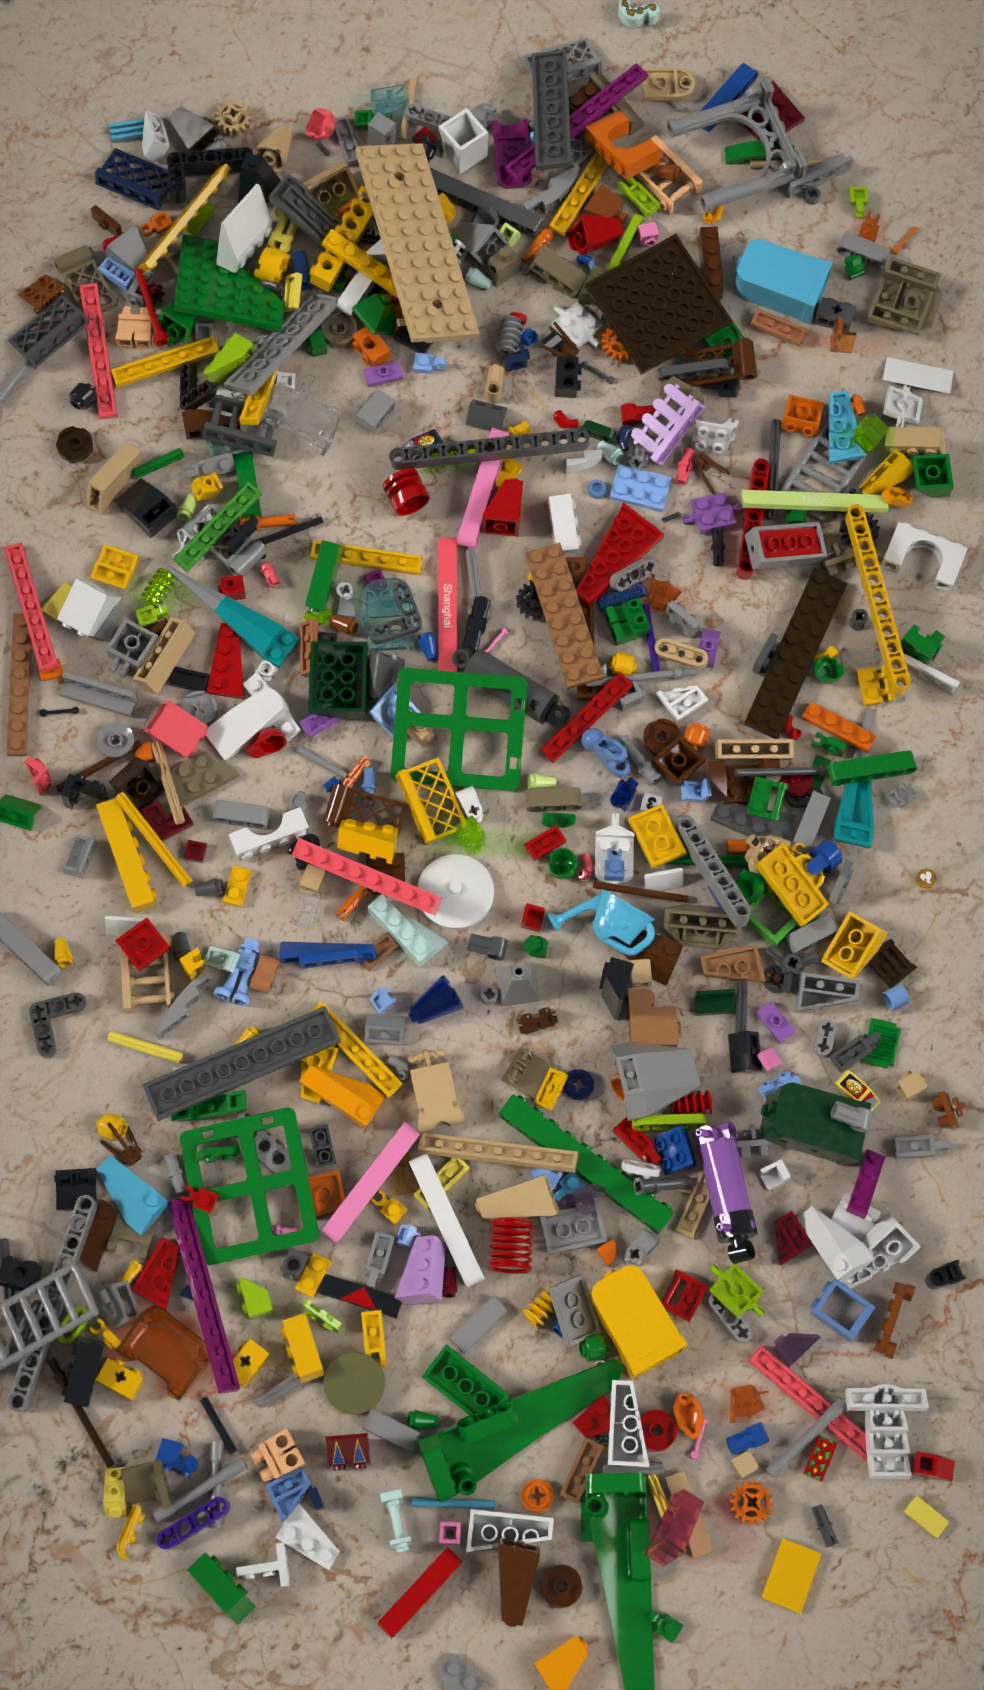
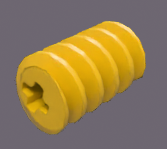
M550 1286L546 1287L547 1293L543 1291L540 1293L542 1299L538 1297L534 1299L536 1305L529 1303L530 1310L523 1309L526 1320L537 1331H539L537 1323L544 1326L543 1318L550 1320L549 1312L556 1314L548 1290Z

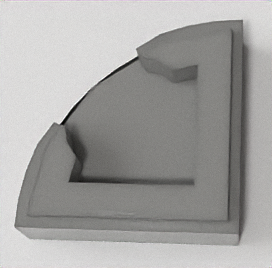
M340 597L337 615L356 618L353 605L348 600Z

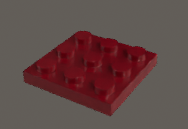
M772 81L774 86L772 104L777 107L778 117L785 125V132H788L803 123L805 117L778 85ZM749 111L740 114L748 117ZM752 114L753 121L757 123L764 122L761 114ZM743 124L757 141H761L753 129ZM767 124L765 129L769 132H772L769 127V124Z

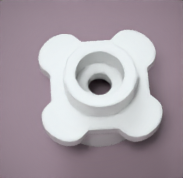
M263 660L258 669L255 670V673H260L265 681H270L272 675L277 672V667L267 660Z

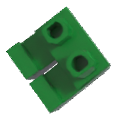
M640 599L630 600L622 603L621 606L605 608L604 616L609 629H611L616 646L642 638L649 633L648 630L651 627Z
M914 624L900 642L903 653L929 665L931 660L934 661L943 646L941 642L945 636L936 630L932 636L927 634L924 638L918 633L920 628Z

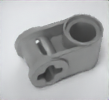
M643 1228L627 1248L624 1256L625 1263L637 1267L656 1248L660 1240L646 1228ZM631 1254H638L637 1258H630Z

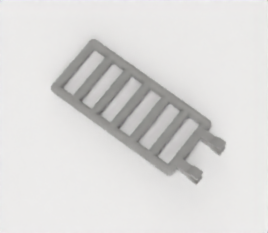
M853 394L850 398L851 402H854L853 397L857 396L856 394ZM878 408L869 424L855 417L857 426L872 434V437L868 443L861 439L865 457L851 460L854 464L850 470L843 468L837 463L829 464L828 458L815 451L819 443L829 448V440L824 437L829 430L828 417L779 491H788L791 485L803 492H818L796 479L802 471L835 490V493H842L881 436V431L876 429V427L883 418V410ZM811 457L843 475L844 479L840 485L806 466L805 464ZM807 510V514L819 521H824L831 512L822 511L820 513L817 510Z
M77 1262L64 1266L0 1303V1312L3 1313L18 1348L17 1352L8 1356L0 1338V1370L99 1314V1310ZM70 1272H73L89 1308L88 1312L80 1316L62 1278ZM53 1282L56 1283L72 1320L63 1326L60 1325L45 1290V1287ZM35 1292H38L54 1331L45 1336L41 1332L27 1299L28 1296ZM19 1301L36 1341L25 1346L9 1308Z

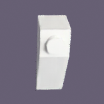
M146 110L142 141L144 157L149 161L160 163L170 147L163 118Z

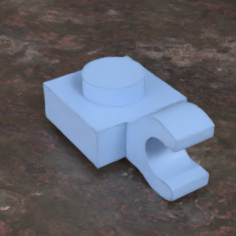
M416 353L414 372L432 374V369L445 370V358L438 357L434 359V354Z

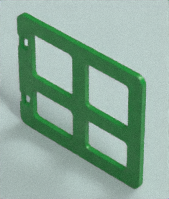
M402 668L398 673L391 778L398 782L396 774L398 771L406 769L405 753L407 728L409 726L448 728L451 730L448 770L445 773L451 786L516 790L520 784L527 696L526 679L517 676ZM422 682L453 685L454 700L452 714L441 715L411 712L409 710L411 683ZM473 686L509 689L511 691L509 718L504 720L468 717L466 715L468 688ZM515 698L521 699V710H514ZM466 730L499 732L508 735L504 776L464 774L462 772L464 733ZM510 757L517 758L516 769H509ZM417 771L410 773L412 780L420 783L423 774ZM427 771L435 776L438 774L437 771ZM425 775L422 784L433 785L435 779ZM439 781L436 783V785H445Z
M286 1107L184 1131L180 1135L188 1186L193 1187L196 1192H198L199 1187L205 1189L199 1161H196L195 1157L197 1146L238 1136L240 1139L247 1175L246 1180L206 1190L219 1194L217 1202L250 1195L258 1239L217 1249L214 1244L209 1212L192 1207L207 1265L220 1264L308 1244L318 1240L320 1233L297 1116L292 1108ZM273 1117L274 1123L263 1125L262 1118ZM283 1126L291 1169L263 1176L261 1174L254 1133L260 1130ZM213 1130L214 1137L203 1138L202 1132ZM294 1185L303 1228L299 1231L275 1236L272 1231L266 1192Z

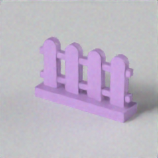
M677 383L675 386L672 384L665 385L664 392L667 394L665 400L655 399L653 407L656 409V412L653 415L649 413L644 414L642 422L645 424V427L642 430L634 428L631 432L632 438L635 439L633 443L637 446L640 443L648 450L646 454L650 455L654 462L663 465L706 407L701 401L694 399L695 397L691 394L686 396L679 390L681 386ZM672 399L681 406L678 411L668 405ZM661 414L670 421L667 426L658 420ZM650 429L659 435L655 441L647 435Z

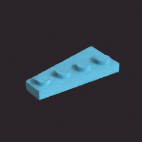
M848 390L830 393L829 464L864 458L865 453Z

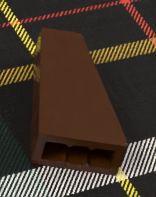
M498 1538L502 1622L511 1627L523 1626L540 1557V1547Z

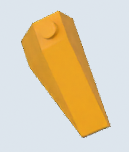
M311 1065L298 1081L361 1128L367 1126L385 1098V1095L370 1084Z

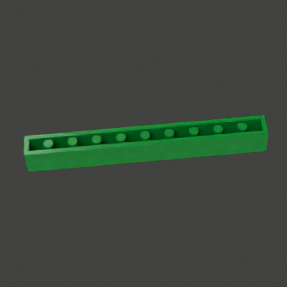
M512 1094L499 1111L498 1117L539 1147L578 1151L579 1157L575 1173L657 1235L660 1234L674 1214L671 1211L672 1207L665 1202L660 1203L655 1199L656 1196L651 1193L636 1195L633 1189L635 1179H628L623 1175L624 1172L620 1168L610 1166L605 1157L600 1154L595 1155L591 1152L590 1146L584 1142L579 1143L576 1141L575 1136L568 1130L564 1132L559 1128L560 1125L551 1118L548 1120L543 1116L544 1113L540 1109L530 1107L525 1098Z

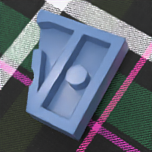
M303 1466L265 1485L282 1522L286 1521L312 1487Z

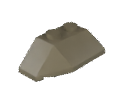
M681 904L665 908L663 927L679 944L684 946L720 949L735 937L741 935L742 927L735 926L722 907Z

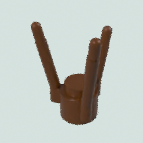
M554 322V326L561 335L552 326L549 329L552 332L554 331L566 343L561 349L563 353L546 345L541 347L557 356L575 357L580 349L576 347L577 345L567 336L557 322Z
M704 452L698 454L694 459V464L697 465L694 469L700 474L712 495H715L713 487L702 470L707 471L713 466L724 474L730 475V472L713 461Z
M108 1122V1127L124 1148L122 1151L123 1155L104 1140H100V1143L117 1156L124 1165L127 1163L129 1166L134 1165L143 1156L140 1154L142 1150L139 1148L130 1127L127 1126V1132L134 1147L132 1145L128 1146L113 1125Z

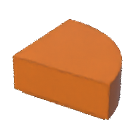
M151 741L142 744L137 749L134 758L137 756L146 762L154 761Z
M614 1239L596 1249L607 1267L616 1256Z

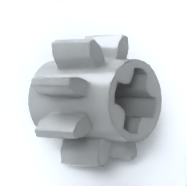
M636 446L633 451L629 450L626 462L630 463V466L634 469L647 467L650 455L646 454L645 448L642 449Z

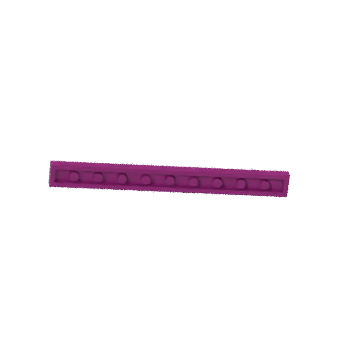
M637 63L572 113L570 115L571 139L648 78V73ZM535 144L505 167V171L516 182L536 167Z
M182 1199L171 1200L168 1206L218 1393L237 1392L240 1389L190 1202Z

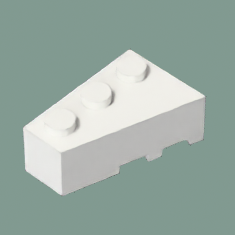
M571 494L548 497L545 502L546 507L548 506L550 516L548 518L549 522H551L553 544L560 542L563 552L577 551L581 545V537L576 532V527L579 525L578 518L574 516L573 509H576L575 499L571 498Z

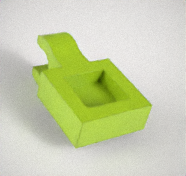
M850 187V206H855V218H863L864 206H868L869 202L868 187Z
M152 604L135 610L139 624L143 628L159 623L158 618L171 616L167 605L154 609Z

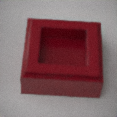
M188 840L184 860L203 863L207 843Z

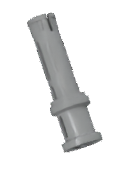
M627 735L622 736L618 742L626 748L628 756L637 765L639 774H643L648 780L650 787L659 783L663 775L657 772L651 761L646 760Z

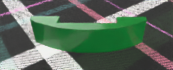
M749 141L725 147L726 165L743 164L744 160L766 159L762 141ZM775 142L773 150L780 149L777 142ZM774 156L771 158L782 160V158L779 156Z
M252 452L234 454L239 490L248 481L257 488ZM259 499L245 512L243 518L252 517V515H260L262 517Z
M246 1090L227 1092L226 1095L216 1096L172 1115V1121L212 1119L246 1111Z

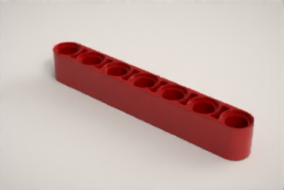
M759 458L754 462L750 473L748 490L766 491L770 464L766 459ZM755 484L760 485L761 488H757ZM745 508L736 569L737 576L742 580L750 579L754 571L750 556L745 552V550H748L745 534L754 527H761L764 508ZM749 517H754L756 521L751 520ZM742 567L749 568V571L743 570Z

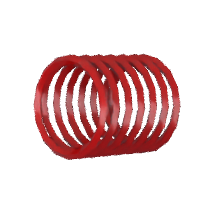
M516 1217L492 1219L491 1225L497 1228L490 1230V1232L500 1236H492L490 1240L496 1243L491 1244L489 1247L499 1251H491L489 1253L491 1257L497 1259H490L488 1261L490 1263L488 1268L500 1273L521 1274L530 1272L532 1266L529 1263L532 1262V1258L529 1256L533 1253L529 1249L533 1246V1243L530 1242L533 1239V1235L530 1233L534 1231L532 1228L534 1223L531 1220ZM527 1228V1229H530V1230H528V1231H522V1230H517V1229ZM522 1235H525V1236H528L529 1238L523 1239V1238L512 1237V1236H522ZM515 1243H526V1244H529V1245H527V1246H520V1245H515ZM521 1250H524V1251H527L528 1253L522 1254V1253L509 1252V1251H521ZM514 1258H525V1259H528V1260H527V1261H518V1260H512V1259H514ZM495 1267H517V1268H523V1269H514V1270H512V1269H501V1268H495Z

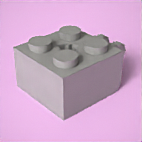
M125 618L106 649L108 657L113 659L109 671L114 673L121 663L124 666L120 670V677L124 678L130 669L137 672L157 641L158 635Z

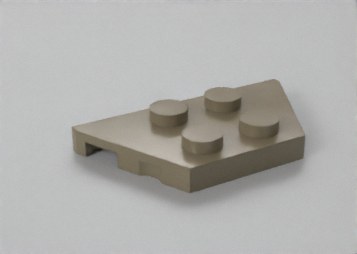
M206 751L172 768V779L181 807L239 777L238 771Z

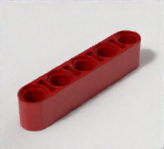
M447 1547L378 1621L377 1625L392 1639L463 1561Z

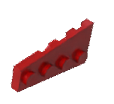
M221 623L207 693L244 700L240 636L229 625Z

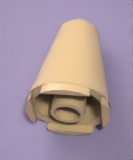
M285 125L277 126L253 151V154L264 157L276 174L286 167L293 135L291 129Z

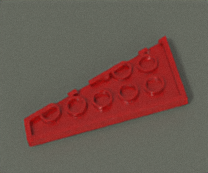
M623 502L611 528L607 531L600 544L595 558L592 559L588 571L584 574L576 589L578 598L587 606H590L611 587L610 578L613 574L641 559L664 538V533Z

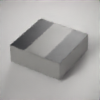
M554 331L540 341L541 346L546 345L556 351H560L566 344ZM547 351L551 356H554V355H555V354H553V353Z

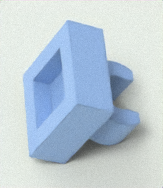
M384 987L377 989L370 998L379 1015L385 1013L396 1001V998L391 999L388 995L391 991L389 989L385 990Z
M401 1224L394 1243L400 1246L413 1247L414 1243L412 1240L414 1236L421 1237V1234L416 1232V1227Z

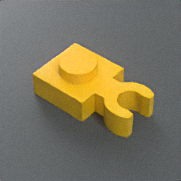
M379 1190L378 1194L382 1196V1200L376 1201L372 1198L371 1201L375 1206H381L380 1214L396 1225L408 1209L393 1196L390 1200H387L386 1194Z

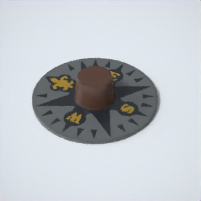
M779 965L768 967L764 971L766 982L763 984L765 988L772 993H782L784 981L782 969Z

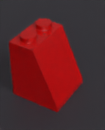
M516 478L503 481L482 515V533L518 537L523 481Z

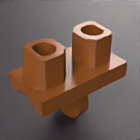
M945 1091L940 1092V1096L931 1100L935 1111L944 1108L946 1115L937 1117L940 1128L952 1127L954 1129L959 1127L954 1111H956L958 1117L964 1116L962 1109L966 1107V1103H959L958 1098L954 1097L952 1098L954 1105H952L948 1093Z

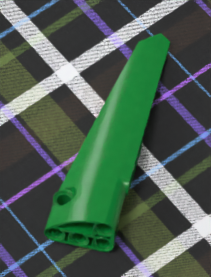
M615 1359L609 1360L463 1417L457 1422V1425L417 1440L439 1503L453 1498L459 1493L464 1496L473 1494L477 1488L476 1483L554 1427L611 1391L612 1380H620L625 1365Z
M646 1473L585 1474L586 1510L589 1516L625 1690H655L653 1622L645 1617L649 1609L652 1611ZM593 1501L601 1503V1509L598 1512L590 1510V1504Z

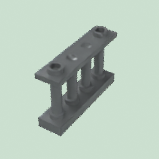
M216 394L210 400L209 407L214 408L211 423L205 422L202 439L273 457L277 445V440L272 439L275 425L280 426L283 412L264 408L260 421L267 423L265 437L254 435L256 425H248L247 432L236 430L239 415L241 416L246 402ZM221 411L232 413L229 428L218 425Z

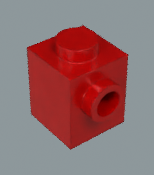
M242 575L220 578L221 585H218L219 593L235 601L246 599Z

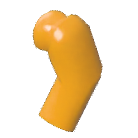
M724 205L715 207L713 213H705L703 215L704 222L706 224H713L719 221Z

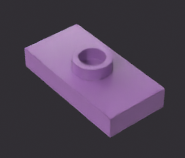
M399 360L364 369L368 387L403 379Z
M703 628L698 648L707 652L709 657L707 666L713 668L721 631ZM699 658L696 662H701L703 659Z
M311 714L301 720L299 725L310 739L340 722L341 719Z
M772 1001L756 1012V1015L780 1044L796 1032Z

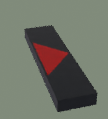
M328 1274L325 1276L320 1291L321 1295L371 1311L381 1310L383 1315L396 1319L402 1304L394 1295Z

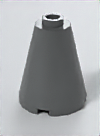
M370 651L367 697L371 703L376 704L395 685L399 671L405 666V659L392 654L389 656L380 651Z

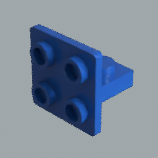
M677 1126L654 1138L658 1154L662 1158L660 1161L665 1175L697 1167L687 1130L683 1129V1126Z

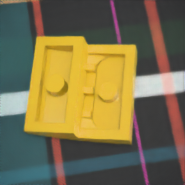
M104 544L90 578L126 590L140 556Z

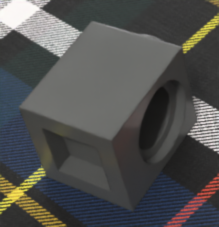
M291 1247L280 1268V1271L283 1273L282 1276L290 1281L294 1279L299 1281L310 1260L309 1256ZM292 1261H297L300 1264L297 1270L292 1271L288 1268Z

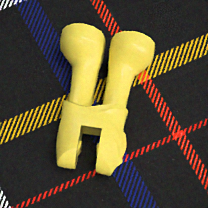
M275 207L274 214L278 220L274 231L271 232L267 247L268 244L274 247L279 244V249L289 253L293 236L299 227L290 220L286 234H282L289 218L278 207Z

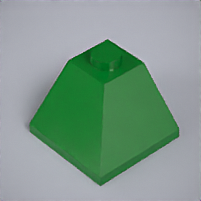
M374 293L352 307L372 334L393 335L395 333V307L391 303L390 297L386 294Z

